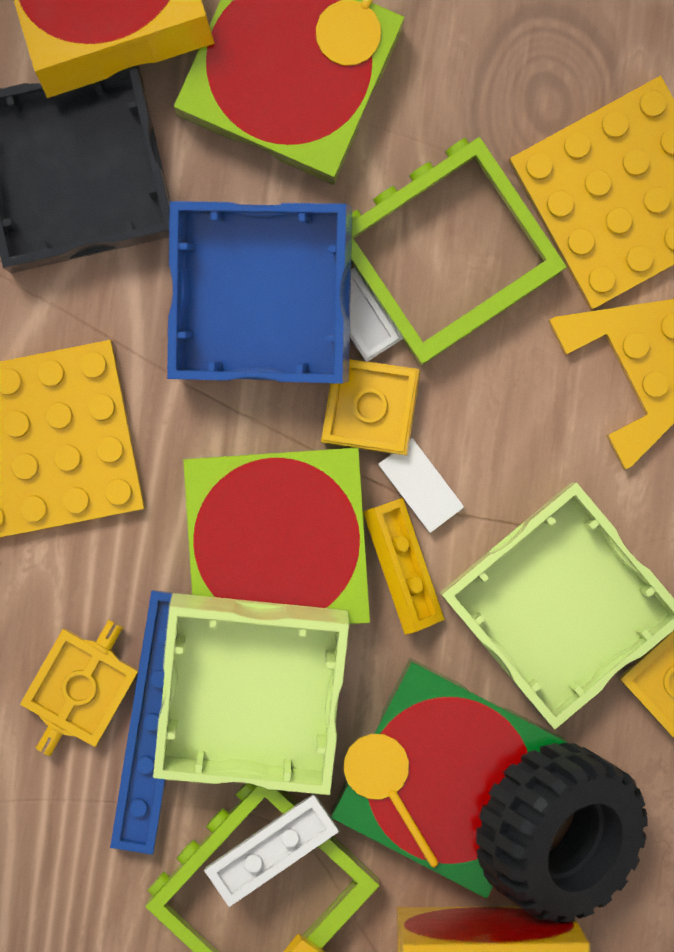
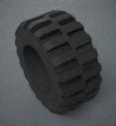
M566 742L559 745L557 743L540 747V752L532 750L521 756V762L517 765L511 764L503 772L505 777L499 784L494 783L488 794L491 798L487 805H482L479 818L482 821L481 827L476 828V844L481 847L477 849V857L480 867L483 868L485 878L497 891L539 920L563 923L575 921V916L580 919L594 914V908L606 906L613 900L611 895L616 890L621 891L628 882L626 877L631 869L635 871L640 861L638 853L640 848H644L646 842V834L643 832V827L648 826L646 809L643 808L645 802L641 790L636 786L635 780L628 773L577 744ZM574 813L568 832L561 842L550 851L557 831L565 820Z

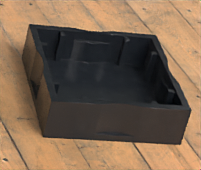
M139 65L119 71L105 80L47 98L40 83H23L0 89V257L5 270L15 273L169 238L170 198Z

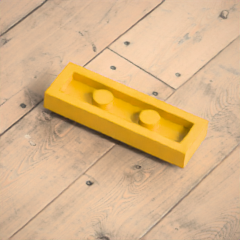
M400 498L363 511L404 634L418 632L445 620L404 499Z

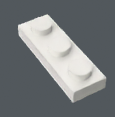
M313 793L205 867L204 871L230 907L339 832V828Z

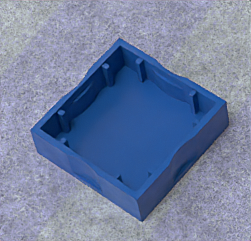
M170 201L169 267L172 275L173 295L168 315L167 379L226 381L249 379L305 383L349 382L352 206L328 203L244 205L233 202Z

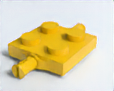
M107 619V623L96 641L84 639L66 628L62 629L20 703L21 706L39 715L43 722L48 725L40 741L35 746L38 751L41 752L51 738L43 754L52 756L63 734L78 737L94 747L99 743L138 674V669L119 659L114 651L111 650L124 629L120 624L115 626L108 638L116 622Z

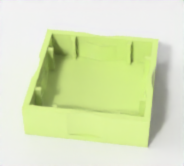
M570 482L439 592L554 730L602 691L611 677L621 668L645 655L674 630V598L650 569L633 557L620 539L617 530L577 482Z
M172 593L168 615L164 657L165 674L162 705L158 720L153 778L209 784L243 782L272 790L330 795L337 738V707L339 692L343 685L349 631L348 610Z

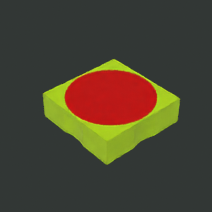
M220 0L209 25L214 44L199 48L175 102L174 109L176 114L180 118L230 140L257 146L270 153L278 161L334 185L359 130V122L375 87L379 84L403 30L405 17L371 3L369 8L375 12L381 25V40L378 48L367 61L358 65L343 66L330 61L321 52L316 41V26L320 15L328 6L340 0Z
M359 448L183 459L192 595L348 610L349 624L370 623Z

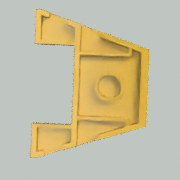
M674 299L556 316L548 320L565 355L602 336H606L644 410L645 416L606 435L623 470L632 467L674 424Z

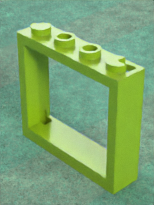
M480 136L470 143L466 137L456 142L445 151L448 158L435 167L429 161L409 175L412 182L399 191L395 186H391L373 199L376 206L363 215L359 210L352 212L351 264L356 268L419 366H422L567 268ZM475 158L544 262L423 342L354 238Z
M249 783L244 784L235 794L240 801L229 812L222 808L206 825L210 833L201 843L198 844L193 839L177 856L176 859L181 864L170 876L163 871L147 889L151 896L145 907L193 952L219 951L172 909L167 902L264 797L283 814L297 805L298 802L286 791L266 789ZM332 836L318 847L353 878V881L302 934V936L319 948H322L380 886L379 877L335 836Z

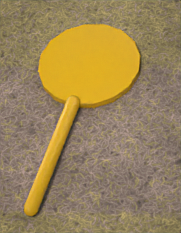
M340 0L328 6L320 15L316 26V41L321 52L330 61L343 66L358 65L367 61L376 52L381 40V25L375 12L369 8L373 0H363L362 2Z
M371 733L358 738L349 747L344 757V774L347 783L357 794L368 799L390 797L430 866L437 867L438 860L397 794V791L403 787L408 776L409 761L405 749L396 739L385 734Z

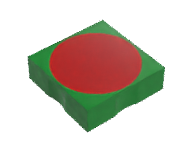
M409 658L382 710L381 719L374 734H385L394 738L405 749L409 761L408 776L403 787L397 791V794L438 860V866H430L390 797L368 799L357 794L346 780L331 809V818L487 899L493 886L487 881L483 868L479 865L477 849L481 847L476 844V828L481 827L482 821L479 818L482 805H487L491 798L488 794L494 783L499 784L505 777L503 772L511 764L517 765L521 762L520 757L532 750L540 752V747L553 743L559 745L567 741L551 730L508 708L499 707L470 692L464 685Z

